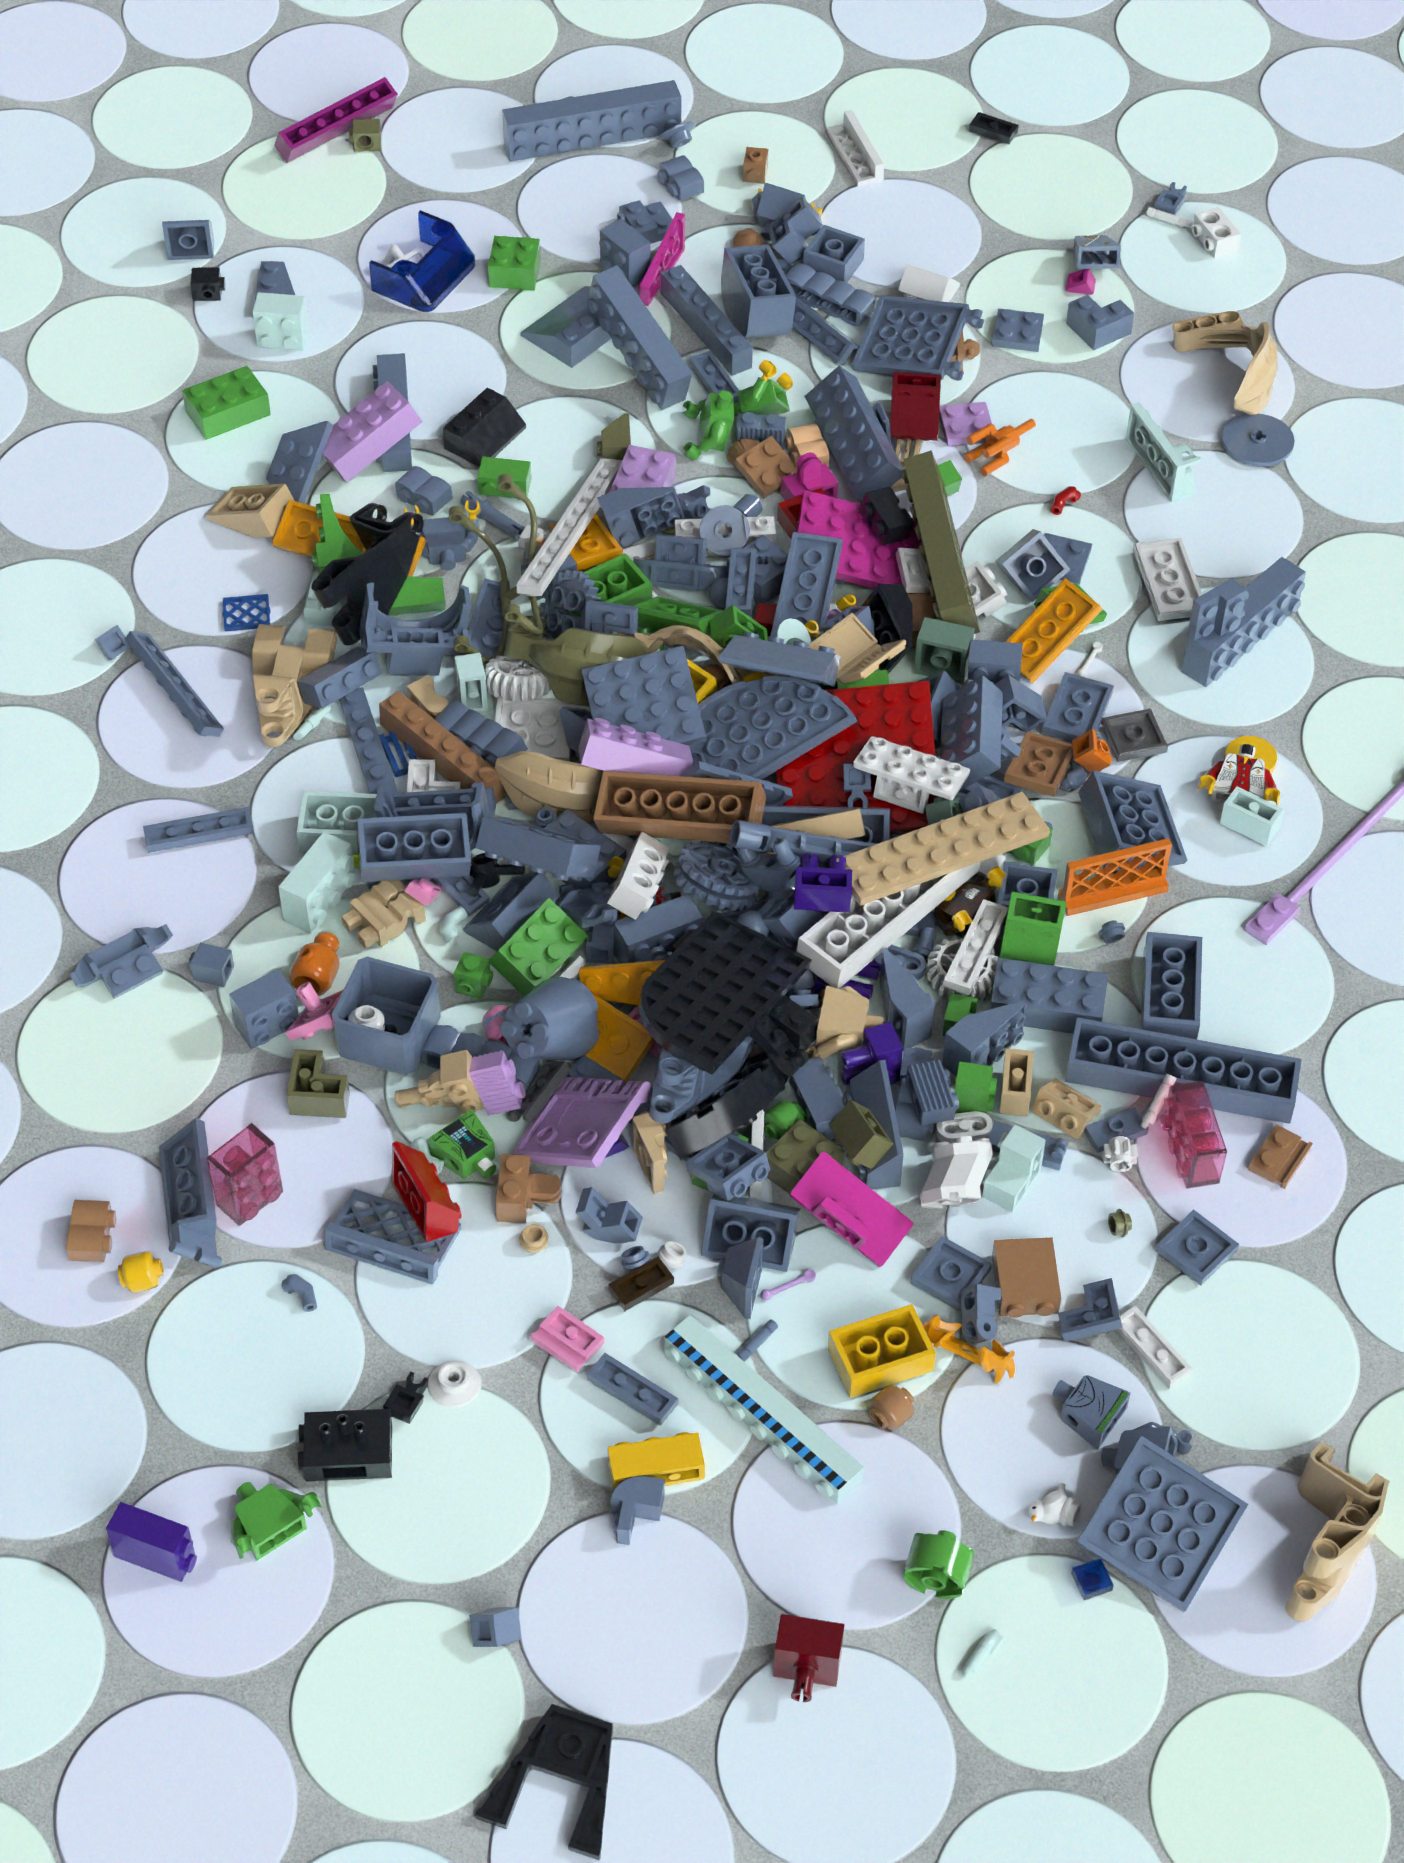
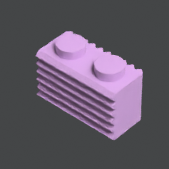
M503 1050L495 1051L494 1053L490 1052L488 1055L474 1056L471 1059L469 1075L481 1098L485 1111H487V1115L491 1116L521 1109L522 1098H525L526 1095L523 1083L521 1081L517 1082L515 1078L516 1069L512 1059L507 1060Z

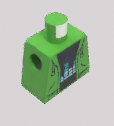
M472 1109L428 1138L430 1155L443 1160L444 1166L461 1178H467L476 1171L483 1178H489L496 1171L497 1167L492 1162L495 1157L494 1141Z

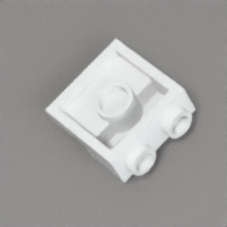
M977 560L965 568L976 616L983 613L988 617L1007 604L1005 596L1008 594L1000 582L994 583L995 576L988 566L983 568Z

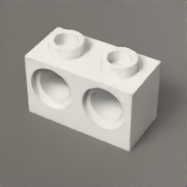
M1219 206L1195 213L1191 227L1192 233L1214 259L1238 252L1241 232Z

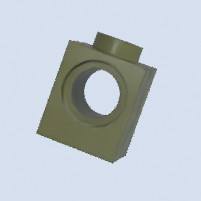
M380 119L353 120V129H349V141L354 143L355 152L381 151Z

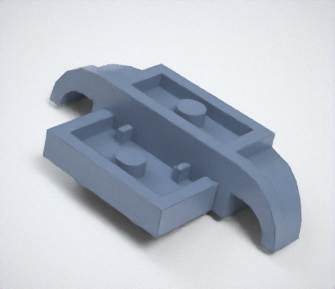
M657 534L655 558L644 559L638 556L633 558L635 565L648 578L652 586L699 591L709 588L715 580L728 577L729 566H710V564H705L707 539Z
M597 882L592 884L591 888L574 889L572 883L559 886L558 906L579 927L587 928L600 924L609 926L613 925L617 920L618 909L607 904L614 888L608 885L607 882Z
M167 924L158 928H134L128 934L91 953H86L78 962L75 970L69 975L77 988L88 986L102 979L112 997L116 999L163 974V969L152 952L166 944L173 934Z

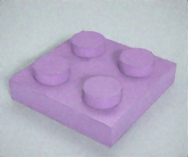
M986 402L940 406L939 417L947 446L968 444L966 441L967 436L992 423ZM987 436L976 443H985Z

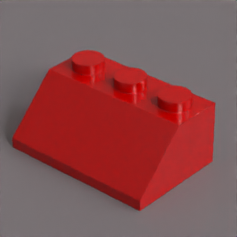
M398 1141L393 1142L391 1183L425 1242L457 1233L459 1219L462 1217L461 1210L457 1202H452L446 1183H441L434 1163H429L423 1152Z

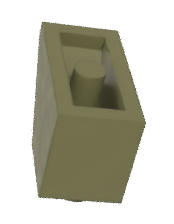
M624 413L601 431V441H597V456H602L605 459L623 460L628 446L631 445L629 413Z

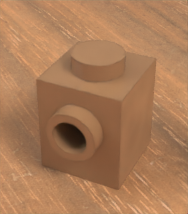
M746 147L743 162V182L765 184L769 149Z

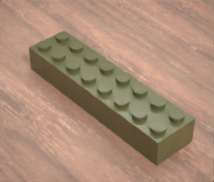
M930 450L903 459L905 469L901 471L905 484H909L907 485L906 493L909 502H913L910 510L913 520L917 525L915 526L918 540H922L919 548L922 558L926 563L924 564L926 576L930 579V584H928L932 598H935L933 607L936 617L941 621L975 628L974 634L979 633L980 628L944 481L933 452Z

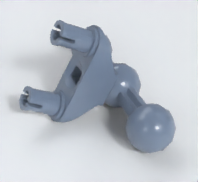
M785 836L775 837L769 842L774 854L736 848L741 859L739 866L744 875L762 887L764 891H769L770 898L759 911L752 910L741 914L737 922L766 937L770 930L762 919L794 890L796 867H801L800 857L793 854ZM819 860L818 868H829V863Z

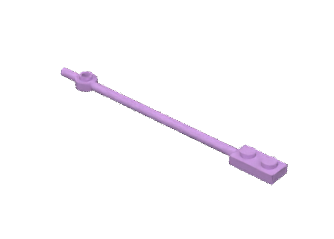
M1404 780L1286 898L1277 893L1246 924L1244 931L1267 945L1299 913L1300 907L1295 903L1404 795Z

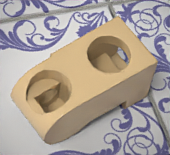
M429 675L407 685V697L433 719L448 705L446 698L437 695L435 692L434 680Z

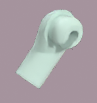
M419 1137L414 1139L410 1147L423 1152L429 1163H434L438 1174H440L444 1161L430 1156L429 1141L426 1138Z

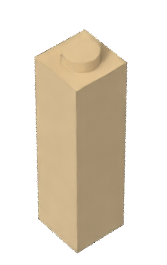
M860 808L769 826L829 837L835 836L841 839L865 836Z

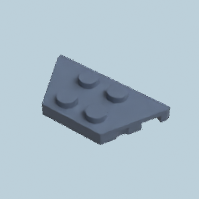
M323 421L282 434L266 480L270 484L285 483L294 500L305 503L333 424L329 421Z

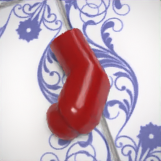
M1068 486L1057 493L1050 508L1051 513L1060 515L1065 502L1070 500L1072 503H1075L1076 500L1080 499L1081 492L1076 490L1075 486Z

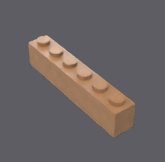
M397 691L379 703L380 725L388 732L392 731L395 733L397 739L403 744L405 741L410 745L414 753L421 759L435 760L436 771L448 781L460 782L461 789H472L473 783L483 782L484 788L493 787L497 803L505 798V788L495 768L404 694Z

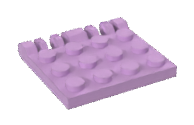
M565 1077L510 1154L530 1155L531 1163L598 1168L613 1144L618 1140L619 1135L629 1120L632 1119L639 1105L646 1103L653 1092L652 1085L647 1081H628L626 1083L624 1080L616 1081L614 1079L589 1078L586 1081L581 1077Z

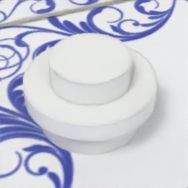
M668 1241L660 1246L657 1254L666 1267L681 1268L685 1264L686 1250L681 1244L675 1241Z

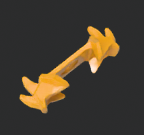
M933 1315L930 1320L923 1324L925 1331L928 1332L927 1335L930 1342L935 1348L940 1346L982 1366L985 1372H990L994 1369V1383L998 1384L1003 1379L1006 1370L1010 1379L1014 1377L1015 1363L1013 1357L1015 1351L1007 1352L997 1340H992V1351L984 1346L982 1349H979L955 1337L954 1333L962 1327L961 1323L944 1322L940 1320L939 1315ZM962 1349L968 1350L972 1353L965 1352Z

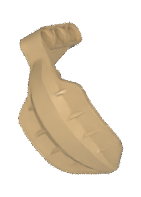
M1225 311L1178 321L1173 325L1174 349L1176 351L1188 352L1203 348L1246 347L1251 351L1253 358L1234 397V408L1249 415L1259 414L1266 408L1271 398L1273 381L1278 370L1277 346L1274 339L1270 336L1267 322L1260 323L1258 328L1248 326L1243 323L1238 312Z
M673 625L660 629L649 636L638 632L635 634L616 633L639 639L645 644L650 653H654L663 644L668 647L673 645L684 646L710 658L716 665L724 669L732 684L740 682L734 667L718 662L723 649L712 638L697 629Z
M519 751L497 758L495 770L512 803L523 813L536 819L538 811L547 807L554 810L557 817L568 809L588 824L594 819L603 770L584 766L581 763L558 760L529 751Z

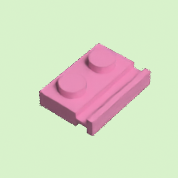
M557 1306L539 1325V1329L530 1335L533 1343L576 1373L605 1343L604 1336L560 1306Z

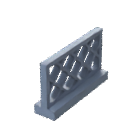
M354 1189L335 1222H330L325 1230V1250L434 1285L438 1278V1269L461 1231V1223L458 1224L457 1233L429 1242L417 1243L414 1236L421 1233L417 1227L410 1229L407 1224L408 1221L413 1219L405 1205ZM357 1201L369 1204L371 1208L356 1211L354 1206ZM392 1211L397 1216L383 1220L380 1213ZM375 1215L378 1222L366 1226L363 1225L362 1218ZM355 1221L359 1228L350 1229L342 1225ZM402 1224L405 1231L390 1234L387 1227ZM382 1229L385 1237L378 1238L368 1235V1233ZM409 1238L412 1245L405 1247L395 1242ZM436 1247L438 1254L433 1256L422 1252V1250Z

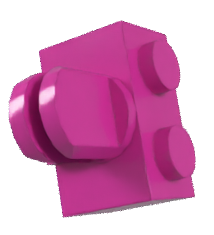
M809 452L800 456L797 460V473L781 477V496L784 501L803 495L804 490L815 491L822 488L827 496L838 497L837 479L825 463H821L815 453Z

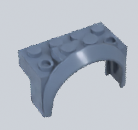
M483 782L473 783L472 789L389 793L387 788H381L377 791L374 812L377 818L466 813L471 852L476 847L482 817H494L497 802L493 787L484 788Z

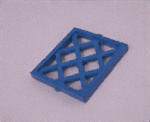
M268 594L223 598L222 614L225 631L258 629L259 624L270 625L271 610ZM263 601L266 602L265 608L259 606ZM245 603L251 605L247 610L241 607ZM228 604L234 607L229 612L226 610V605ZM255 608L261 611L256 616L250 613ZM236 610L243 612L239 617L233 615ZM263 614L267 615L266 621L260 619ZM246 615L252 618L248 623L242 620ZM228 617L234 619L231 624L227 623Z

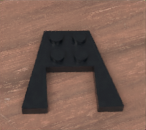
M551 1704L528 1737L525 1746L511 1761L510 1767L500 1781H497L490 1791L488 1799L476 1811V1819L507 1829L530 1768L588 1787L589 1790L568 1844V1850L600 1861L613 1724Z

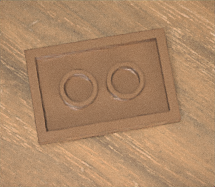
M1027 731L1020 744L1022 749L1019 757L1012 759L1005 773L1004 782L1013 784L1016 787L1036 791L1042 795L1054 797L1072 762V744Z

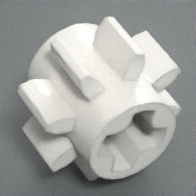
M1124 1136L1111 1138L1108 1144H1104V1151H1102L1103 1163H1110L1111 1169L1116 1172L1130 1170L1132 1164H1137V1144L1130 1145V1140Z

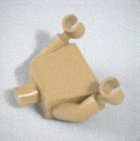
M826 986V989H822L819 992L821 999L818 1000V1007H822L816 1045L819 1046L817 1049L813 1046L806 1048L808 1060L820 1057L823 1062L824 1058L837 1052L861 1046L864 1029L883 1024L884 1017L868 1015L869 1000L850 986L839 989Z

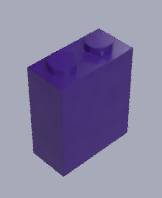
M120 1501L106 1527L114 1557L182 1582L186 1573H190L193 1570L197 1561L189 1527Z

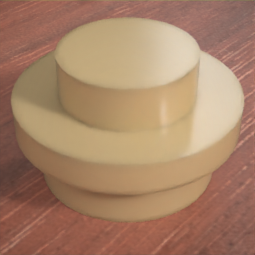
M530 1224L520 1233L519 1242L525 1251L536 1253L546 1248L549 1237L547 1231L542 1226Z

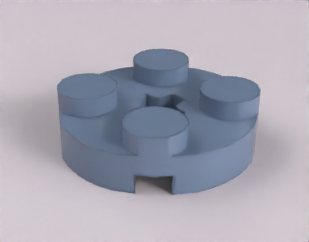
M721 505L712 508L704 515L700 523L699 533L700 538L707 539L706 547L709 551L717 555L728 556L731 555V549H741L744 547L749 538L750 527L747 518L740 510L729 505ZM722 523H726V526L732 529V532H729L726 538H723V535L717 532V529L721 528Z

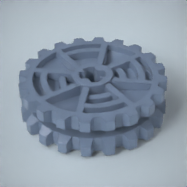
M692 841L690 845L685 844L681 848L679 860L675 863L673 869V878L677 879L676 884L684 887L683 891L686 894H692L695 900H702L706 905H715L718 909L722 910L724 908H729L731 911H736L737 908L746 910L747 906L751 908L756 902L757 892L761 888L744 875L739 866L741 859L738 852L733 851L727 845L725 847L720 846L717 842L709 844L707 841H701L700 843Z

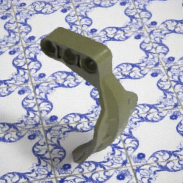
M526 616L536 626L534 616ZM541 618L544 628L541 635L524 629L517 622L509 627L504 654L508 657L531 662L547 677L556 699L561 702L590 707L582 669L650 654L645 644L632 636L594 632L579 628H569L555 640L544 639L547 622L544 618Z

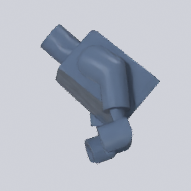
M1148 1422L1133 1430L1122 1432L1118 1448L1104 1447L1101 1452V1462L1103 1466H1114L1117 1474L1140 1436H1143L1174 1457L1176 1451L1180 1454H1187L1192 1448V1445L1189 1443L1192 1439V1434L1188 1430H1182L1176 1434V1431L1171 1429V1427Z

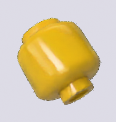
M149 1251L127 1255L123 1258L122 1264L118 1265L119 1280L123 1288H128L133 1293L154 1289L159 1284L160 1276L164 1275L162 1261L160 1258L155 1259L154 1255Z

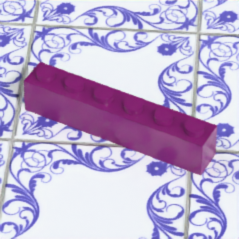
M384 77L280 131L274 146L285 162L288 163L349 131V129H353V120L372 119L393 108L398 93L387 78Z

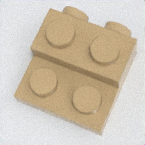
M644 1111L632 1117V1147L653 1194L664 1191V1179L668 1177L664 1165L668 1161L666 1155L668 1149L664 1139L667 1136L665 1132L666 1126L665 1123H658L652 1120L649 1116V1111Z

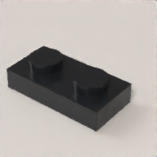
M978 112L969 124V132L1006 144L1011 143L1019 128L1018 124Z

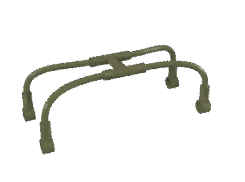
M502 474L498 477V489L502 492H509L518 500H522L530 514L531 532L528 563L526 565L528 568L535 557L537 536L536 512L525 492L513 483L512 476ZM452 506L449 509V520L452 523H460L467 530L473 531L487 544L497 560L501 573L500 598L503 632L496 654L491 658H486L482 656L480 651L469 644L468 637L460 635L454 638V650L457 653H480L482 663L487 664L490 659L503 655L510 622H517L524 629L530 630L537 635L543 633L544 628L537 605L538 596H528L536 626H534L531 620L520 613L518 605L511 604V601L521 594L517 593L516 586L510 589L506 567L497 547L485 533L476 527V523L464 515L462 507Z

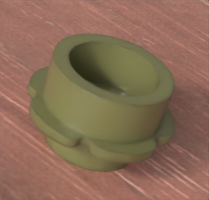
M1122 1209L1109 1213L1108 1225L1113 1236L1121 1235V1237H1125L1128 1231L1132 1229L1131 1217Z

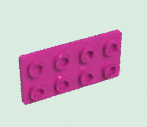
M821 1152L790 1192L791 1198L878 1267H882L914 1224L826 1152Z

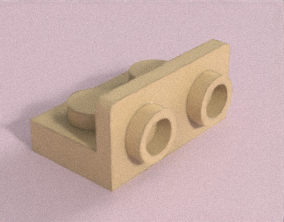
M1054 1078L1040 1088L1031 1111L1073 1138L1079 1139L1086 1125L1099 1116L1103 1106Z

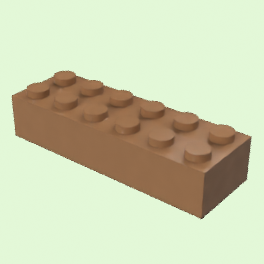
M603 771L593 820L600 833L639 836L641 832H644L656 838L730 843V829L735 820L762 823L766 794L761 782Z

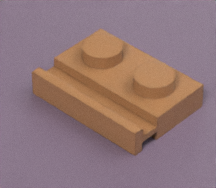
M1276 1124L1250 1162L1248 1170L1272 1183L1277 1182L1282 1185L1283 1189H1286L1311 1151L1313 1143L1301 1140L1302 1137Z

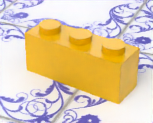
M680 1432L665 1438L650 1437L644 1441L634 1443L619 1442L614 1446L607 1447L613 1491L621 1482L636 1476L665 1479V1486L705 1479V1461L698 1432Z

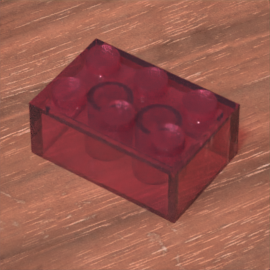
M1204 1082L1172 1085L1169 1088L1168 1097L1164 1099L1165 1111L1164 1114H1161V1126L1163 1131L1168 1132L1169 1150L1172 1155L1175 1154L1177 1159V1175L1179 1178H1183L1186 1189L1219 1184L1227 1149Z
M253 1123L207 1157L216 1205L238 1226H241L247 1220H252L263 1207L275 1202L283 1193L275 1143Z

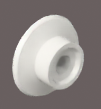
M458 1360L447 1361L437 1366L431 1372L428 1378V1393L441 1406L447 1408L463 1407L471 1403L478 1396L481 1389V1377L478 1371L466 1362ZM457 1379L456 1382H451L450 1380Z

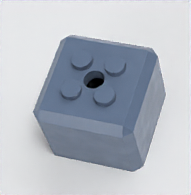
M368 956L359 959L332 1012L336 1048L340 1057L404 1075L415 1072L422 1058L421 1050L434 1025H437L441 1018L438 985L434 975ZM360 1006H373L384 1015L385 1031L350 1022L348 1017L353 1010Z

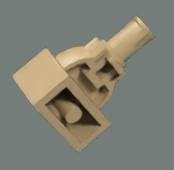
M468 1050L441 1055L439 1070L430 1074L428 1078L419 1080L417 1087L395 1091L397 1106L399 1105V1108L418 1103H422L426 1107L436 1105L456 1106L461 1114L468 1112L470 1109L474 1112L485 1109L469 1075L472 1056Z

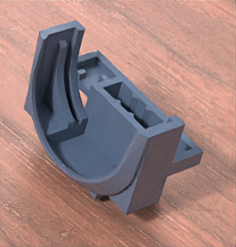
M374 583L366 584L359 627L361 648H366V652L385 653L388 674L439 676L443 654L466 655L465 653H457L454 650V638L460 635L468 637L467 628L472 609L469 587L461 585L454 603L447 610L436 616L420 620H402L387 616L379 611L378 601H374L373 598Z

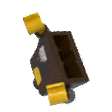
M999 866L992 868L987 873V878L979 883L962 884L934 908L936 924L945 936L955 934L963 938L973 922L983 899L996 903L994 889L1000 888L1003 884L1002 879L1007 876Z

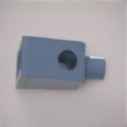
M1084 1375L1076 1387L1060 1380L1052 1393L1054 1397L1064 1402L1061 1420L1096 1449L1100 1448L1128 1408L1131 1394L1124 1389L1089 1375Z

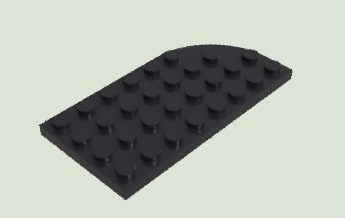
M713 911L646 979L638 1002L639 1015L646 1030L665 1050L674 1057L680 1058L696 1066L701 1071L713 1075L809 969L812 959Z

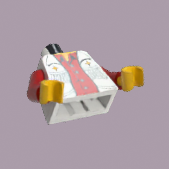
M1249 744L1240 745L1238 755L1230 753L1227 754L1225 760L1218 761L1205 775L1200 777L1197 790H1200V788L1208 789V794H1212L1211 800L1225 802L1236 786L1266 801H1274L1277 806H1279L1281 793L1277 789L1270 770L1264 768V760L1254 758L1256 748Z

